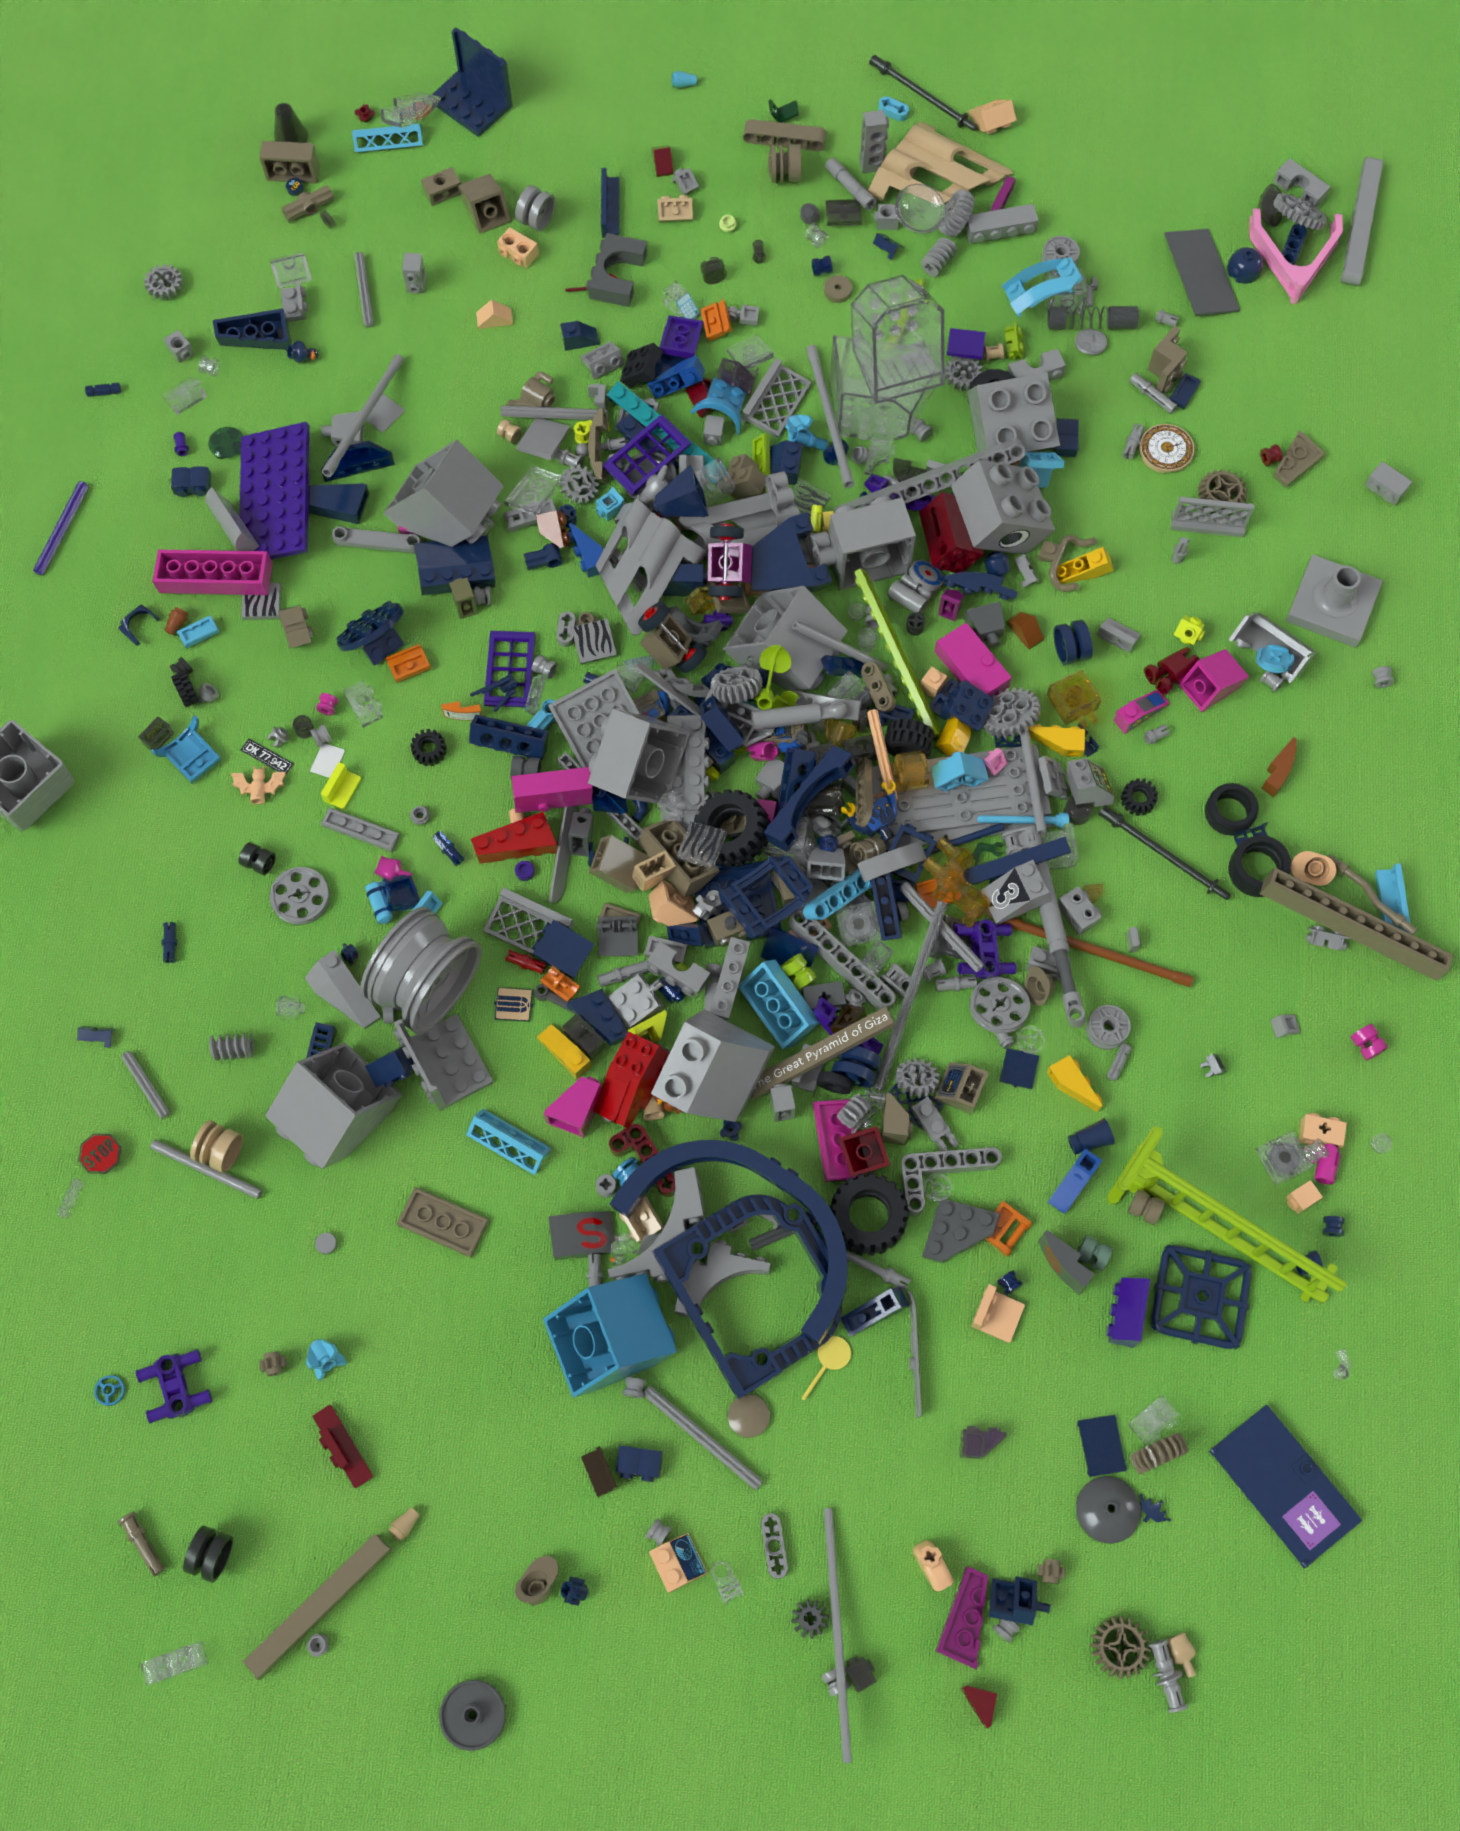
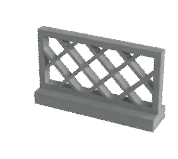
M777 358L773 361L741 414L742 422L746 423L748 421L776 438L780 436L786 421L792 416L812 383L781 365L782 361ZM781 371L788 375L789 380L781 381L779 376ZM801 382L805 387L804 389L796 390L794 383ZM791 384L793 391L784 392L782 385ZM779 386L781 393L772 394L771 388ZM795 395L796 402L788 403L786 396ZM783 397L785 404L776 406L774 398ZM771 399L773 406L764 408L763 400ZM786 408L788 415L780 417L778 409ZM774 410L776 418L768 419L766 412ZM757 413H763L764 420L758 421L753 417ZM778 421L780 428L776 431L770 427L769 423Z
M1179 497L1176 508L1171 514L1170 530L1244 537L1246 525L1254 510V504Z
M502 888L501 896L483 931L533 954L534 950L526 946L525 939L535 936L537 940L539 939L538 935L543 933L542 930L536 932L533 922L543 920L547 924V922L552 923L554 919L570 930L573 929L575 922L536 902ZM503 902L510 905L512 912L501 915L500 908ZM523 911L526 912L529 920L519 923L516 914ZM513 915L516 925L506 928L503 919ZM501 920L503 930L497 932L490 930L493 922ZM531 923L534 933L523 936L520 927ZM518 928L520 938L515 940L509 939L507 931Z

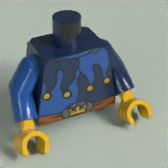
M890 780L888 788L885 782L881 784L882 788L887 791L886 793L882 791L873 797L872 804L874 807L872 815L864 828L856 825V807L854 804L847 802L849 805L848 811L845 807L841 808L842 813L848 814L847 818L854 830L864 835L867 834L869 837L879 833L884 841L894 836L889 828L894 824L897 816V801L894 792L896 784L892 780Z

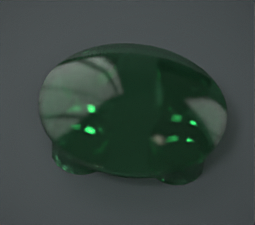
M233 427L219 428L209 438V449L220 460L241 454V436L243 434Z

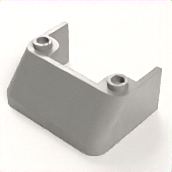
M1257 611L1247 614L1229 638L1231 642L1236 640L1235 644L1240 648H1252L1256 652L1259 648H1265L1271 644L1288 649V653L1294 656V664L1291 670L1282 673L1281 676L1290 683L1300 676L1317 654L1312 648Z

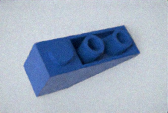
M696 355L676 364L654 378L653 381L648 382L647 385L655 399L702 381L705 368Z
M569 523L570 531L568 533L570 542L575 544L573 549L576 557L580 556L581 561L579 563L582 572H586L588 578L599 575L600 573L595 565L603 552L602 546L575 525Z
M1084 1149L1048 1203L1065 1214L1102 1160L1087 1149Z

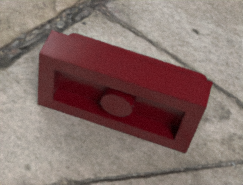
M703 377L702 381L692 384L686 389L693 406L706 399L712 382L711 379ZM712 408L697 410L699 417L703 418Z

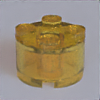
M921 750L895 755L896 763H892L893 773L897 774V789L899 792L928 788L929 779H925L926 773H929L925 754L921 753Z

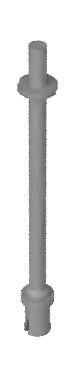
M759 1215V1216H761V1217H763V1218H765V1219H767V1220H769V1221L775 1223L773 1229H775V1230L777 1229L778 1224L776 1223V1221H775V1219L773 1218V1216H770V1215ZM824 1239L822 1242H823V1244L825 1245V1247L827 1248V1245H826V1242H825V1239ZM846 1250L847 1260L881 1276L886 1284L889 1282L904 1291L907 1289L908 1286L900 1281L909 1284L910 1278L895 1272L893 1268L884 1269Z

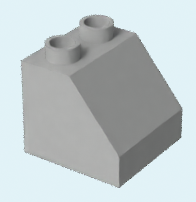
M456 439L414 466L384 511V514L397 526L407 529L406 531L452 547L465 539L471 544L485 531V527L481 524L483 518L488 519L500 507L501 503L496 497L504 485Z
M805 586L762 592L723 650L739 665L754 667L758 670L760 668L759 658L763 650L772 645L783 646L791 656V667L784 673L773 671L772 682L788 691L792 689H807L810 691L822 682L824 674L821 672L827 662L835 659L840 654V651L793 630V623L797 620L839 641L843 639L848 630Z
M703 1009L684 1022L651 1094L688 1114L736 1122L742 1116L775 1046Z
M346 1043L298 1061L265 1115L276 1126V1131L281 1137L293 1141L304 1152V1157L310 1164L322 1169L347 1158L392 1112L402 1096V1093L393 1085L385 1087L383 1084L376 1088L365 1067L368 1063Z

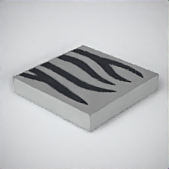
M270 583L268 595H242V619H280L278 613L281 603L280 583Z
M608 619L571 627L580 664L617 656Z

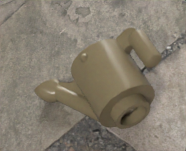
M537 372L534 377L525 383L521 392V398L509 400L506 406L551 407L555 400L554 390L540 382V380L542 379L548 384H552L554 378L544 372Z

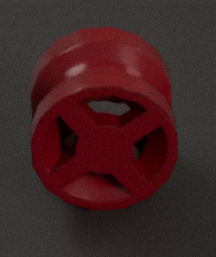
M1274 444L1270 448L1261 449V460L1265 466H1269L1273 462H1280L1282 460L1280 447Z

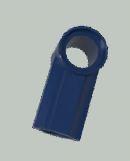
M554 543L545 545L541 550L524 554L528 570L543 566L554 568L560 566L563 562L559 547Z

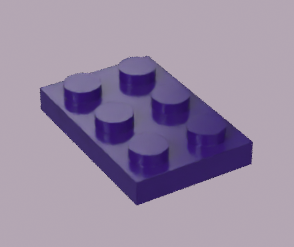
M668 315L659 347L663 350L662 354L683 358L695 356L703 321Z

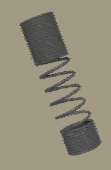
M1137 305L1109 306V308L1104 306L1101 314L1097 306L1093 308L1092 313L1088 306L1084 308L1083 313H1081V309L1078 306L1073 314L1069 306L1067 308L1065 306H1050L1048 310L1049 330H1064L1066 328L1068 308L1071 313L1072 330L1077 308L1080 312L1081 330L1083 328V317L1086 308L1089 311L1090 330L1092 329V317L1095 308H1097L1099 315V329H1101V317L1104 308L1107 310L1108 329H1136L1139 323V309Z

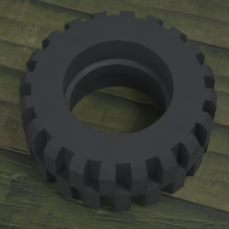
M731 789L724 790L722 794L717 792L714 794L715 797L712 799L709 797L705 800L706 804L704 806L701 805L698 809L699 814L695 815L694 821L700 825L694 835V839H696L702 824L706 825L697 842L698 847H700L707 837L710 827L714 828L712 837L701 849L704 851L713 841L717 829H720L725 820L734 815L746 816V826L742 834L730 842H719L717 840L714 854L711 857V860L720 866L726 865L730 868H734L735 864L739 867L744 866L746 861L751 863L755 860L754 857L756 855L760 856L763 852L761 849L768 844L764 834L766 827L770 824L768 814L758 801L747 792L743 793L737 789L734 790V793ZM712 848L705 853L708 857Z
M863 1173L857 1174L855 1178L850 1177L846 1179V1182L841 1184L837 1188L836 1193H834L830 1209L840 1226L847 1250L857 1251L856 1254L859 1255L868 1253V1256H874L875 1253L879 1252L882 1254L888 1248H893L903 1236L909 1218L908 1202L904 1199L903 1191L896 1188L897 1184L894 1181H887L886 1176L876 1177L875 1173H869L868 1176H864ZM873 1197L885 1205L888 1211V1220L881 1230L865 1232L853 1225L850 1220L849 1210L856 1199Z

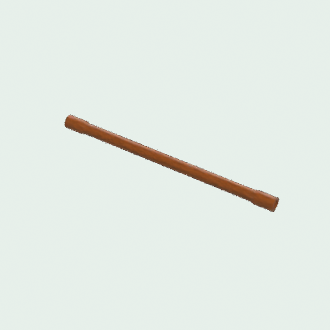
M1014 917L1001 923L1010 924L1014 930H1020L1046 939L1044 928L1024 922L1021 919ZM1066 936L1069 947L1171 980L1174 983L1189 988L1193 982L1194 976L1179 971H1172Z

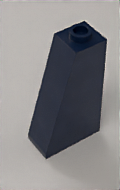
M367 484L310 485L308 513L359 524L369 496Z

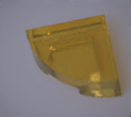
M1103 884L1083 886V890L1088 894L1089 901L1092 904L1100 898L1103 892Z

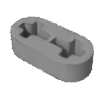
M566 611L559 616L557 642L563 647L570 646L574 641L571 627L576 626V619L572 612ZM566 618H570L568 626H565ZM567 632L568 637L566 640H563L564 633Z

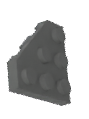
M940 1198L922 1255L923 1258L945 1263L958 1253H963L976 1246L978 1242L994 1236L1000 1214Z

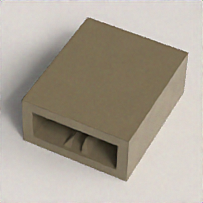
M612 835L602 837L589 873L625 893L636 891L638 885L632 877L634 866L647 860L648 855Z

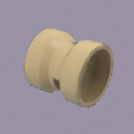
M507 419L502 420L497 428V434L501 437H506L507 441L512 444L519 439L522 432L519 426H513Z

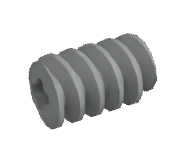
M948 238L937 240L933 248L930 249L921 261L922 269L926 274L936 277L942 271V268L945 267L946 263L957 252L955 243Z
M250 1033V1037L247 1039L246 1035L242 1034L239 1040L238 1035L234 1034V1038L231 1040L228 1034L224 1041L221 1035H218L217 1041H215L212 1035L209 1040L210 1053L216 1061L220 1060V1058L227 1060L228 1057L232 1060L236 1057L243 1059L244 1056L250 1059L254 1052L253 1035Z

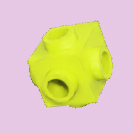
M1184 615L1174 636L1180 638V641L1184 644L1194 645L1197 640L1201 641L1205 633L1203 631L1205 624L1201 623L1202 621L1197 617Z

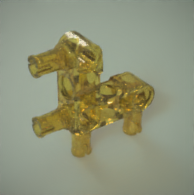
M942 836L935 846L947 856V861L942 867L929 856L922 866L934 876L937 888L932 893V896L935 898L938 894L937 901H942L947 896L966 913L962 918V923H966V927H972L976 919L980 918L984 911L990 907V902L985 895L970 885L964 878L963 873L970 867L973 861L972 853L964 847H954Z

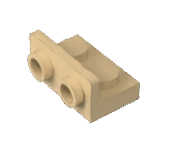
M681 195L671 199V196H662L661 199H657L659 222L693 220L692 198H688L687 195Z

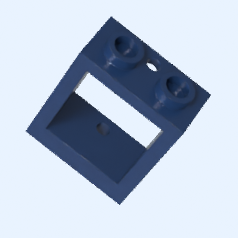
M908 823L906 825L901 824L888 851L895 849L904 832L929 844L925 852L928 860L937 841L933 840L934 836L929 833L923 832L921 834L917 832V828ZM927 860L920 863L915 874L904 868L891 873L916 884Z

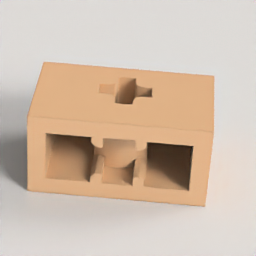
M1308 1113V1115L1306 1114L1301 1119L1298 1143L1318 1147L1332 1144L1339 1151L1344 1146L1347 1122H1342L1339 1118L1335 1117L1327 1119L1320 1117L1316 1113Z

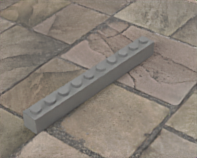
M567 752L557 759L558 764L564 770L581 768ZM592 794V799L638 845L643 830L608 794L603 797Z

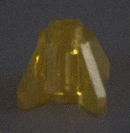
M834 718L826 719V742L829 743L828 746L844 747L854 737L856 732L855 725L844 723Z

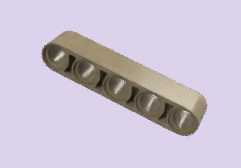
M749 119L745 122L743 140L747 143L775 145L776 147L782 144L785 148H788L789 144H800L802 150L822 151L825 148L827 131L821 127Z

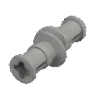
M1161 1639L1148 1644L1149 1648H1152L1155 1665L1159 1671L1154 1673L1153 1677H1161V1680L1156 1684L1157 1686L1163 1685V1691L1169 1704L1168 1712H1179L1188 1708L1187 1703H1184L1181 1686L1177 1680L1182 1676V1671L1174 1670L1173 1660L1167 1647L1168 1640Z

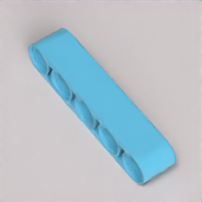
M858 868L846 876L844 881H839L808 902L803 908L804 917L807 920L826 919L872 887L871 880L864 882Z

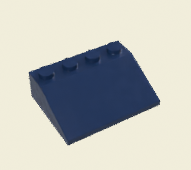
M488 535L480 536L471 544L465 539L452 547L437 541L414 543L422 596L450 593L449 583L466 577L472 590H475V587H480L481 589L495 587V574Z

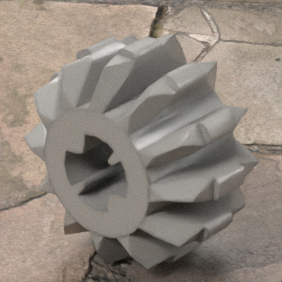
M856 1094L840 1110L837 1117L844 1126H847L849 1129L853 1128L868 1113L871 1105L864 1097Z

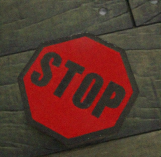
M94 1133L81 1143L78 1161L89 1174H107L119 1164L122 1146L112 1134Z

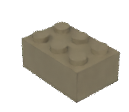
M262 141L259 158L266 181L287 182L291 178H298L302 183L317 184L320 165L314 144Z

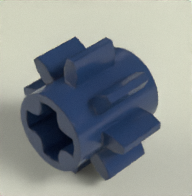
M570 1577L569 1581L563 1583L561 1595L565 1598V1603L579 1606L580 1601L586 1599L588 1587L584 1584V1579Z

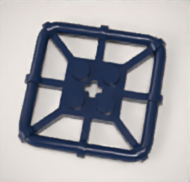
M1168 1244L1164 1247L1161 1255L1157 1283L1154 1284L1156 1291L1151 1316L1152 1329L1164 1335L1190 1340L1194 1344L1199 1342L1224 1349L1236 1350L1240 1347L1243 1338L1246 1311L1249 1310L1250 1306L1248 1298L1252 1278L1250 1268L1252 1266L1240 1259L1214 1254L1211 1250L1201 1251ZM1177 1253L1204 1259L1202 1274L1190 1272ZM1169 1258L1173 1260L1183 1274L1181 1288L1165 1284ZM1211 1261L1239 1268L1224 1279L1209 1276ZM1243 1273L1240 1301L1224 1298L1226 1284ZM1164 1291L1179 1294L1178 1309L1160 1320ZM1201 1291H1204V1295L1207 1296V1299H1204L1203 1302L1197 1297V1294ZM1223 1305L1238 1308L1234 1335L1221 1318ZM1181 1313L1195 1316L1193 1333L1163 1325ZM1202 1318L1215 1321L1228 1341L1201 1335Z

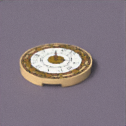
M1160 424L1151 427L1144 433L1139 445L1143 462L1150 469L1163 474L1165 472L1182 471L1189 465L1194 454V443L1190 435L1182 428L1171 424Z

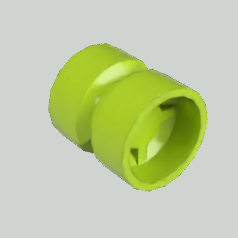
M801 953L793 956L780 966L785 974L790 977V981L797 990L816 978L811 967H806L807 962Z

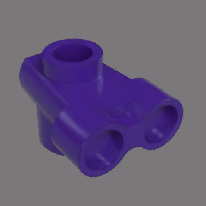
M715 610L713 614L704 615V620L701 623L706 624L719 620L724 625L720 631H726L731 627L733 620L732 616L728 615V613H717V610Z

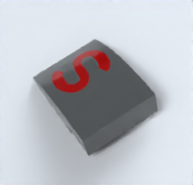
M584 1212L549 1216L554 1260L574 1257L579 1259L588 1257L591 1254L594 1256V1254L617 1253L611 1212Z
M1046 1230L1038 1241L1046 1260L1060 1279L1079 1295L1094 1273L1077 1262L1081 1256L1079 1252Z

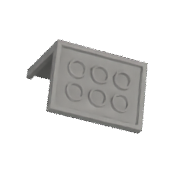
M457 1014L436 1024L429 1031L417 1034L411 1038L401 1019L394 1022L396 1030L393 1032L401 1047H403L402 1049L408 1059L412 1057L415 1064L411 1066L416 1076L421 1075L424 1081L421 1082V1085L431 1104L436 1103L439 1111L494 1083Z

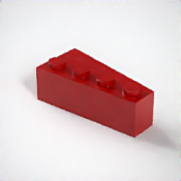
M544 812L470 838L479 864L504 861L508 858L520 859L523 856H542V854L546 853L557 854V844Z

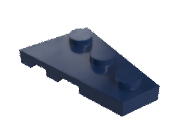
M603 989L567 1002L566 1007L571 1011H575L583 1022L591 1025L594 1031L612 1046L624 1041L628 1031Z

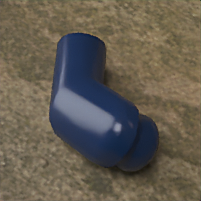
M633 800L638 810L632 819L640 823L649 810L648 803Z

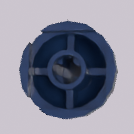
M1240 248L1232 254L1228 261V275L1236 278L1235 281L1238 283H1252L1262 273L1263 259L1261 254L1254 248Z

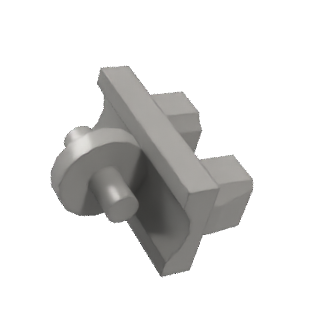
M710 891L706 898L701 895L696 898L699 903L692 911L701 919L707 921L713 914L718 916L721 913L716 908L721 905L718 891Z

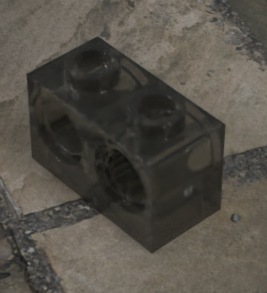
M872 734L843 740L842 749L852 754L856 765L864 757L872 761L878 760Z
M577 1013L562 1026L563 1033L591 1061L606 1047L604 1039Z

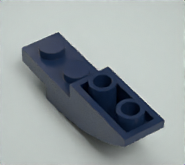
M960 572L942 577V581L945 582L946 586L954 589L956 586L960 587L962 592L969 595L976 594L980 588H983L982 592L990 595L996 593L1000 595V599L1009 602L1010 599H1016L1018 593L1001 585L1004 578L987 573Z

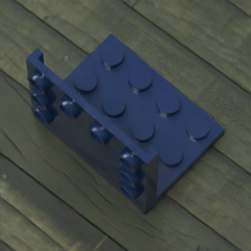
M455 27L451 32L458 71L428 98L431 104L480 137L513 106L507 62L495 55L490 49L482 46L479 41L469 37L466 32Z

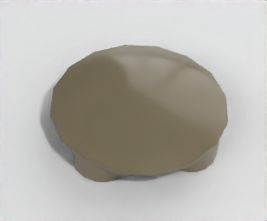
M745 1395L740 1399L736 1398L728 1410V1422L731 1429L743 1437L761 1435L767 1428L770 1420L769 1409L766 1403L755 1395Z

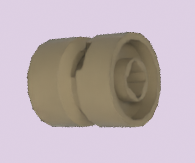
M873 836L853 843L849 849L851 860L858 866L857 864L886 853L884 841L878 836Z
M1138 1189L1127 1213L1135 1217L1143 1215V1221L1155 1225L1164 1208L1165 1201L1157 1197L1150 1199L1147 1192Z

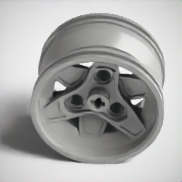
M419 907L403 917L380 943L363 974L360 986L361 994L372 1003L378 1004L381 1007L402 1008L404 1026L416 1034H423L438 1024L461 998L477 971L482 956V947L468 936L450 939L446 925L440 917L427 907Z

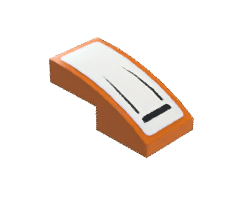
M460 701L441 704L443 715L448 718L473 720L475 715L482 716L480 704L462 708Z

